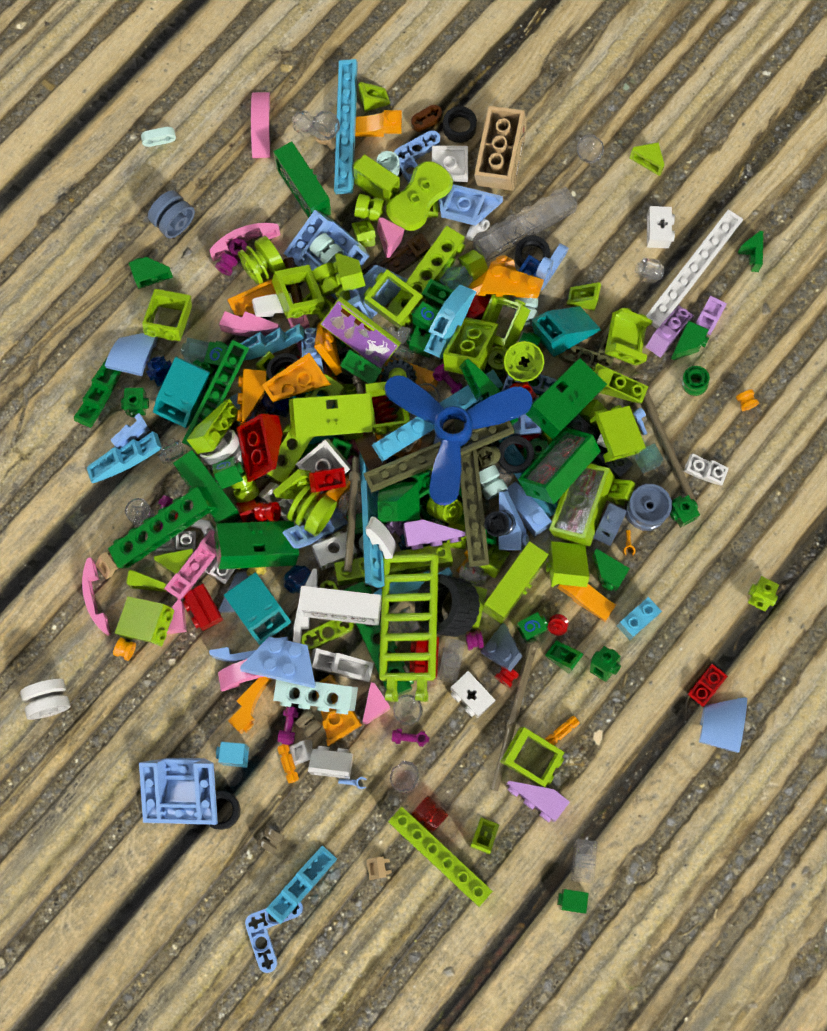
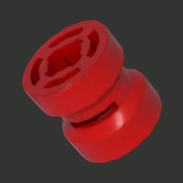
M258 502L254 509L255 518L259 522L267 520L278 521L281 516L279 503L269 502L267 504L265 502Z

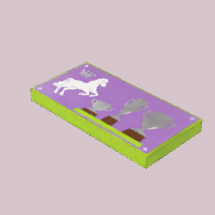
M341 296L320 323L326 330L380 368L384 366L401 344L400 341Z

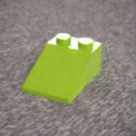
M465 317L462 325H458L443 353L444 370L463 374L459 366L466 359H469L479 369L484 371L498 330V324Z

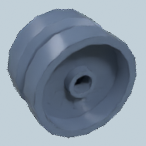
M172 190L162 194L153 203L148 212V220L155 227L159 228L166 238L170 239L181 234L189 226L194 218L195 210L188 202L183 200L181 195Z
M645 484L638 487L632 493L630 500L627 501L625 506L627 519L635 528L642 531H651L660 527L669 517L672 510V500L668 492L656 484Z

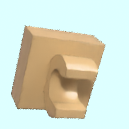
M107 552L101 554L95 564L105 579L112 577L115 570L118 569L112 561L111 554L108 555Z
M384 857L367 859L369 879L387 877L386 875L391 874V870H385V863L390 862V859H384Z

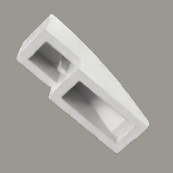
M318 648L312 650L310 658L312 670L370 682L374 665L372 662Z

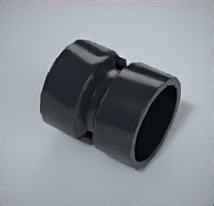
M501 510L488 514L484 525L487 533L491 536L499 537L510 534L515 529L516 520L511 512Z

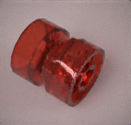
M428 795L411 815L419 822L424 821L423 827L432 834L449 814L442 807L436 808L435 801Z

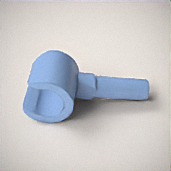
M638 408L633 412L635 421L640 426L642 434L646 435L648 433L642 421L646 414L642 408Z
M359 777L356 780L339 779L338 783L353 785L357 789H364L366 787H360L358 781L367 779L365 777Z

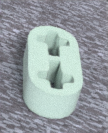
M163 127L143 132L141 139L144 146L152 147L175 141L176 135L174 128Z

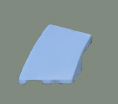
M140 333L119 338L111 348L105 367L142 376L146 362L150 360L153 347H156L158 337H150Z
M743 697L705 705L700 721L702 729L699 743L739 753L745 725L747 698Z

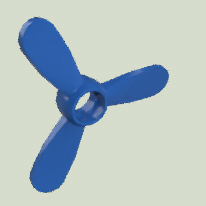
M404 376L391 377L385 384V394L391 401L409 413L434 424L435 434L441 445L433 465L429 491L434 503L444 506L454 502L459 495L462 473L461 446L469 441L473 429L499 425L525 415L532 406V396L523 387L509 388L488 397L468 410H464L456 406L444 408L427 391ZM451 419H458L465 423L463 431L456 434H449L443 431V424Z

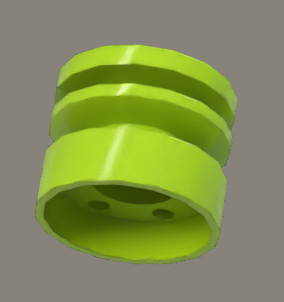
M265 235L254 242L256 251L247 246L245 248L246 252L244 250L238 252L242 267L257 285L263 283L262 277L265 280L269 279L267 270L274 274L275 271L285 269V264L279 252Z
M527 341L517 342L510 346L505 354V370L514 380L521 382L532 381L543 370L544 355L534 343ZM521 357L530 360L527 363L528 367L524 368L523 365H519Z
M308 484L293 500L287 519L291 522L296 519L295 524L298 526L306 520L305 531L316 537L322 532L332 517L337 501L327 495L318 501L320 492L311 493V486Z

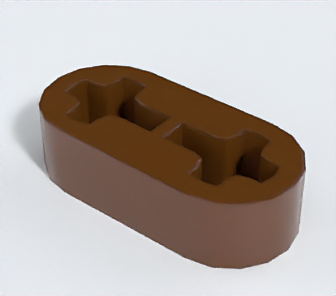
M431 105L416 113L411 118L412 129L416 132H422L437 124L442 118L441 108L437 105Z

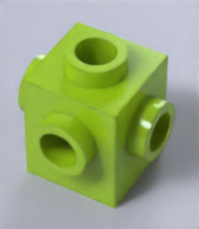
M761 576L758 582L752 584L748 591L750 595L748 603L766 612L768 607H773L778 599L776 592L779 584Z

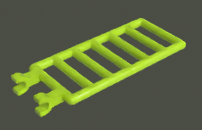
M435 553L393 555L391 559L383 557L385 586L382 587L379 679L387 681L385 701L398 702L397 681H417L415 701L428 702L427 681H433L436 678L439 557ZM431 561L430 573L390 574V563ZM430 581V593L390 594V582ZM430 601L429 613L389 614V602ZM389 621H429V633H388ZM388 641H429L428 653H388ZM387 661H428V673H387Z

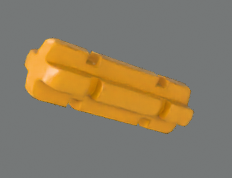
M571 716L567 723L564 722L545 740L555 745L558 740L560 741L571 732L572 728L579 725V720L575 716Z
M282 744L277 749L279 755H282L280 759L283 769L287 773L288 783H294L299 780L298 773L295 772L296 767L292 754H289V745Z

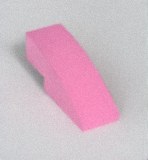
M225 311L219 323L221 331L243 337H252L258 332L266 336L280 328L279 324L261 317H255V315L246 311L242 318Z

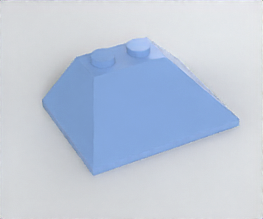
M314 210L283 253L287 257L294 258V262L298 267L310 265L313 271L323 265V263L320 261V257H316L310 251V245L319 235L327 233L334 240V244H338L344 250V255L359 260L361 267L369 258V254L361 243L338 223L318 210ZM331 294L333 298L338 299L335 294Z
M164 758L139 763L143 823L218 824L213 762L205 758Z

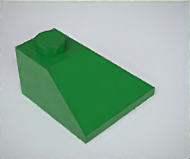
M419 482L394 483L380 489L377 501L378 520L382 523L420 520Z

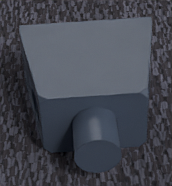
M609 503L593 539L611 546L627 511Z

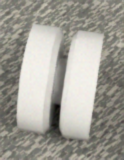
M228 429L214 451L200 453V457L206 464H209L208 466L212 473V465L232 456L235 457L237 462L240 461L242 465L244 464L239 438L235 431Z
M63 679L41 681L29 685L20 691L22 702L30 703L24 709L27 719L34 720L53 716L71 707L69 698L62 695L66 691Z

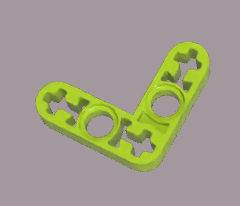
M326 580L320 585V588H325L328 585L333 587L334 590H338L336 584L331 580ZM330 620L303 634L301 642L305 644L309 636L312 639L317 637L316 632L319 631L323 641L319 642L318 638L313 641L314 645L312 646L305 644L308 646V650L319 648L351 632L354 628V623L350 622L349 627L345 628L340 626L342 621ZM326 627H330L334 631L333 635L329 638L324 637L322 634L323 629Z

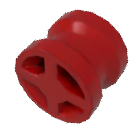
M501 666V671L496 673L494 677L504 686L511 688L512 681L517 679L519 674L514 669L510 672Z

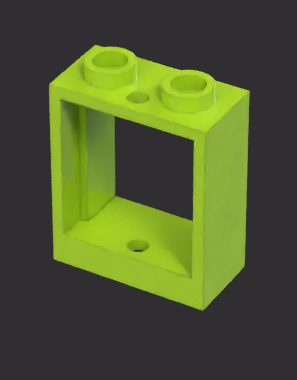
M365 154L361 159L355 161L353 165L355 185L374 198L385 199V205L387 206L388 201L394 195L400 193V178Z
M310 265L274 272L272 284L287 319L299 318L307 314L315 315L321 312L325 301ZM306 282L313 300L293 304L285 285Z
M387 269L384 273L381 272L375 279L376 284L366 290L364 293V303L401 329L411 316L413 309L423 301V295ZM387 279L412 296L411 300L397 317L372 299Z
M154 289L142 323L144 335L165 338L170 341H181L192 309L191 295ZM159 307L182 311L177 328L153 323Z
M492 294L481 319L482 321L496 323L503 306L517 310L505 338L495 336L493 345L502 346L508 350L510 346L517 343L531 310L526 308V303L515 299L513 302L510 301L511 298L508 296L496 297V295Z
M386 382L365 384V393L370 395L372 432L377 435H384L388 431H395L410 421L409 412L401 408L403 421L376 424L372 397L386 395Z
M519 727L500 762L539 787H546V785L548 786L552 782L555 769L561 766L564 760L562 756L565 752L527 728ZM527 738L532 739L554 753L541 779L514 762Z

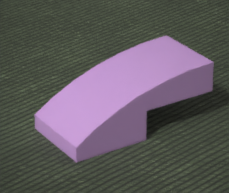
M712 296L709 297L696 322L697 325L709 329L707 335H711L727 303Z

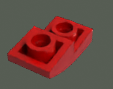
M711 664L688 695L704 707L728 676Z

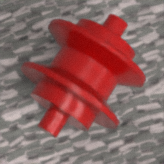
M561 614L551 616L548 630L556 636L564 635L567 632L568 619Z

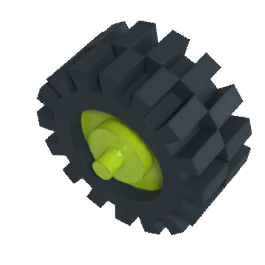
M403 360L388 362V365L383 368L384 371L381 372V382H386L394 376L407 377L414 383L417 380V376H415L416 371L413 369V366Z

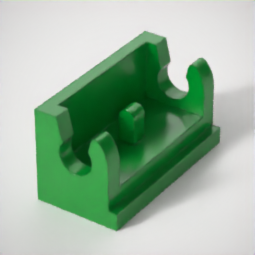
M352 350L348 351L340 365L368 384L375 383L383 370Z

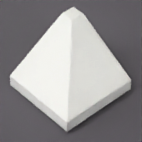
M311 739L289 746L295 765L310 760L312 754Z

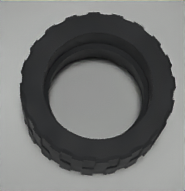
M438 574L437 634L459 637L470 631L477 621L480 607L479 595L471 582L457 577ZM425 581L417 593H430V581ZM450 592L452 608L448 617L444 620L442 605L446 595ZM415 601V613H429L430 601ZM418 621L420 626L429 632V621Z

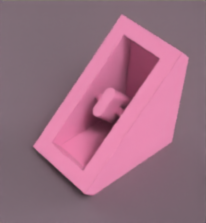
M379 218L377 233L386 258H390L402 242L405 229L384 218Z
M178 599L171 607L174 609V614L167 634L187 632L185 607L182 601Z
M372 682L369 688L363 724L370 723L390 709L388 702L385 701L376 684Z

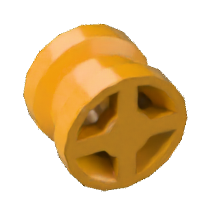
M753 389L744 391L736 396L737 401L741 404L740 408L742 411L750 410L759 404V401L754 397Z
M120 637L114 647L113 655L116 657L122 656L124 660L129 661L134 654L136 643L132 641L127 642L125 638Z

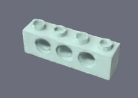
M276 680L273 701H280V706L291 707L292 703L299 704L298 708L310 709V706H316L317 711L329 712V708L337 709L336 713L347 715L348 711H355L358 687L315 682V688ZM296 688L300 691L297 699L293 695ZM314 691H317L319 694L317 701H314L312 698ZM334 693H336L338 696V700L335 704H333L331 701V696Z

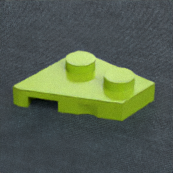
M298 469L273 491L275 497L294 500L306 485H310L309 473L311 471Z

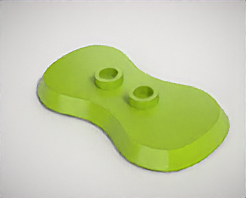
M432 161L420 163L414 169L408 186L388 201L386 206L387 216L394 224L405 230L414 231L425 224L432 205L451 191L453 186L452 175L438 163Z

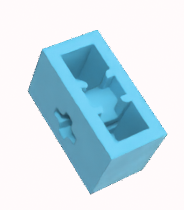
M648 597L621 620L617 627L631 640L662 611Z
M221 742L220 747L217 746L216 759L219 760L220 764L223 766L247 768L249 747L246 744Z

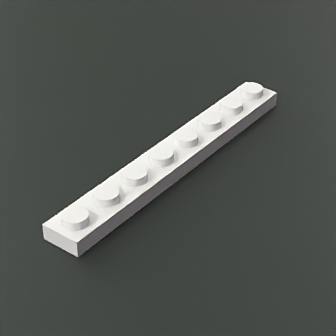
M729 209L646 315L647 318L653 320L652 326L658 329L676 309L743 221L741 217Z

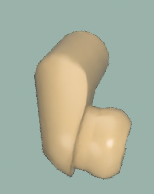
M317 132L314 136L315 141L319 144L328 145L331 152L335 153L336 141L332 134Z

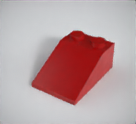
M261 413L237 427L247 482H251L271 472L277 466L283 434L278 415Z

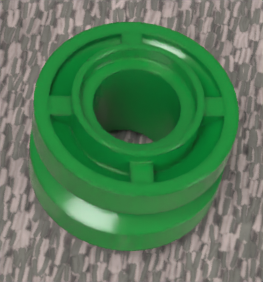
M691 366L686 369L682 380L684 391L692 396H699L705 393L710 380L708 371L701 366ZM698 379L700 382L695 383L692 380Z

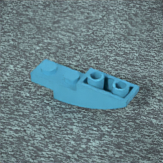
M459 285L451 293L428 331L431 333V336L424 349L425 352L443 359V353L457 325H462L477 291Z

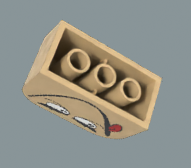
M488 106L474 174L477 186L514 191L526 136L524 110Z

